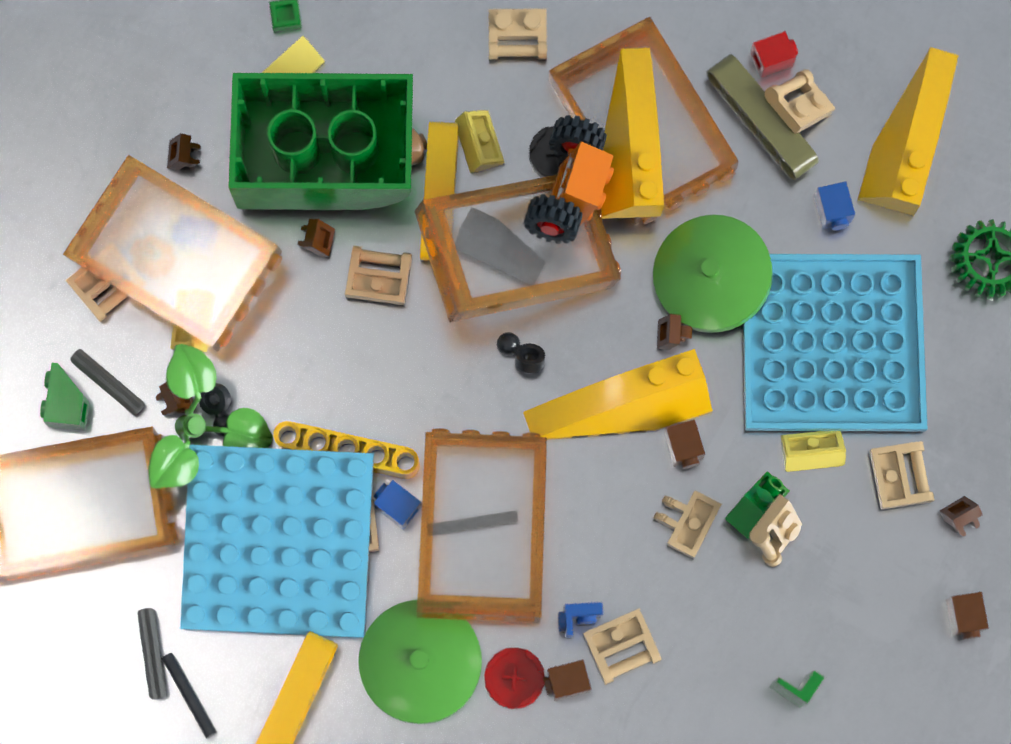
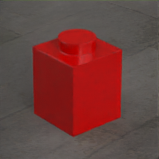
M786 31L753 42L750 54L760 78H764L793 67L798 55V49L793 39L789 40Z

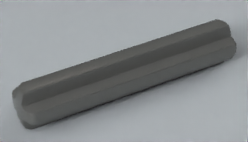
M78 349L71 356L70 360L76 367L133 415H137L143 409L145 404L139 397L82 349Z
M144 608L138 610L137 615L150 699H161L166 697L167 693L155 610Z

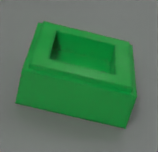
M298 0L269 1L273 32L302 28Z

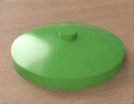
M725 215L699 216L679 225L662 242L656 254L653 267L655 291L668 314L681 315L682 325L691 326L696 331L709 333L731 330L750 320L765 303L773 279L772 261L762 238L746 223Z
M410 600L390 607L373 621L361 643L359 672L367 694L383 712L403 722L428 724L450 717L468 702L480 679L482 655L474 630L460 613L436 601Z

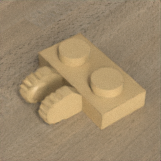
M694 490L687 505L665 495L661 502L666 507L683 514L679 522L658 512L655 513L653 519L670 529H674L667 546L694 559L722 504Z

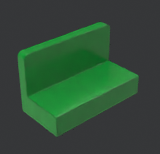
M814 670L804 677L798 688H795L780 677L774 680L769 687L801 708L809 703L825 677Z

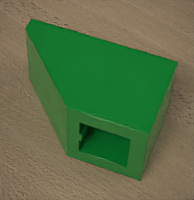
M52 362L51 371H47L45 374L44 386L48 391L46 400H42L40 417L43 418V422L48 427L85 431L89 401L58 363Z
M767 471L724 519L748 539L753 528L780 494L785 497L790 490L783 485L780 479L772 476Z

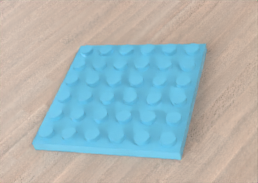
M770 254L773 279L769 295L761 309L743 324L745 431L925 432L927 430L921 255Z
M190 445L189 449L193 450L198 456L199 469L195 478L187 485L180 629L307 635L311 631L320 636L364 638L374 453Z

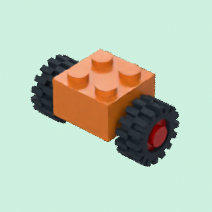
M567 115L565 118L560 117L554 124L549 140V148L551 151H554L553 154L556 156L562 155L561 159L564 161L560 165L550 197L548 198L545 194H542L540 197L536 195L530 200L523 224H525V229H529L530 234H537L536 238H546V242L550 243L551 240H554L556 244H561V241L565 244L570 241L573 242L577 236L579 226L585 220L589 221L596 209L600 210L604 204L606 193H603L605 184L607 185L611 180L614 168L610 167L614 155L603 151L607 137L606 133H604L605 130L602 127L598 128L599 124L596 122L589 123L590 119L580 120V116H575L572 119L570 115Z

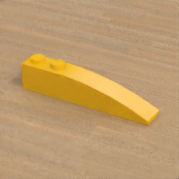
M930 47L871 148L857 200L912 216L915 215L921 205L939 139L958 60L957 54Z
M650 48L621 49L604 133H606L607 137L603 151L614 155L610 166L614 168L611 180L607 185L605 184L603 193H606V198L601 207V219L660 217L664 207V194Z
M695 349L583 387L524 411L523 415L532 440L538 441L571 438L574 436H599L600 434L610 433L624 434L635 431H657L705 415L713 410L704 372Z

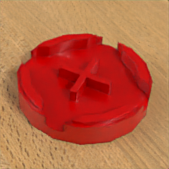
M518 647L505 648L495 653L487 663L484 673L485 688L490 698L499 706L508 709L525 708L536 701L544 687V668L539 658L529 650Z

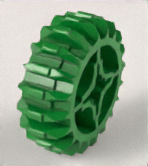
M990 219L986 226L982 220L977 221L975 227L968 225L965 228V233L960 232L956 237L958 242H954L951 247L956 253L951 254L950 261L957 263L953 265L951 272H960L961 274L956 279L957 283L965 280L968 283L964 288L965 291H969L972 287L976 288V297H980L983 291H985L987 299H992L995 293L999 298L1004 297L1006 291L1011 293V273L1005 278L995 280L998 268H1005L1007 265L1011 266V229L1009 231L1005 229V221H1002L998 227H996L994 219ZM986 239L983 250H976L974 253L969 252V247L973 242ZM999 243L1004 245L1008 251L1001 249ZM972 267H977L978 269H980L983 274V277L979 275Z

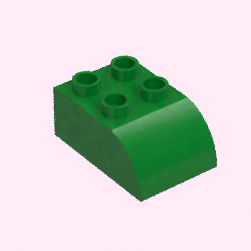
M233 73L228 188L236 208L363 210L392 205L407 198L411 193L413 74Z

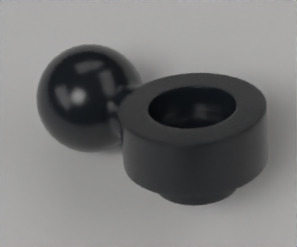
M505 332L497 339V349L505 356L515 355V365L520 371L536 373L544 367L545 351L540 346L531 343L520 345L518 336L512 332Z
M216 383L211 391L200 392L201 400L199 405L204 412L215 416L213 421L214 427L227 428L226 421L229 414L225 410L230 405L231 396L225 386ZM215 393L219 396L220 402L215 399ZM215 432L216 435L222 438L226 435V433Z

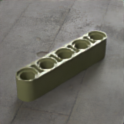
M729 54L706 71V75L714 88L791 179L796 180L819 163L818 156L800 133H793L765 98V91L734 55Z

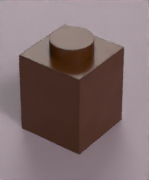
M695 419L665 428L664 436L673 466L682 465V469H688L699 465V460L704 458L705 451Z
M982 592L956 595L946 599L952 636L962 635L963 640L981 637L980 632L989 629Z
M584 659L548 668V676L543 677L547 696L553 694L555 701L588 693L592 690Z

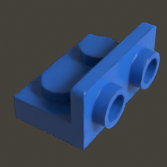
M603 602L565 604L563 611L558 613L559 632H565V638H572V620L577 619V625L595 624L597 618H601L603 615Z

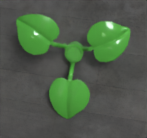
M178 344L175 346L167 367L166 381L170 391L177 397L188 399L195 395V398L190 407L185 410L186 415L180 416L175 422V431L180 438L176 435L165 436L158 441L152 451L148 477L150 487L153 489L184 486L195 478L199 469V459L193 450L188 449L191 444L189 438L200 437L204 432L226 433L223 439V446L268 448L272 443L273 436L266 421L257 411L251 408H239L231 412L226 421L227 428L206 426L204 418L199 414L193 413L201 400L200 392H209L215 387L217 374L212 361L203 352L188 345Z

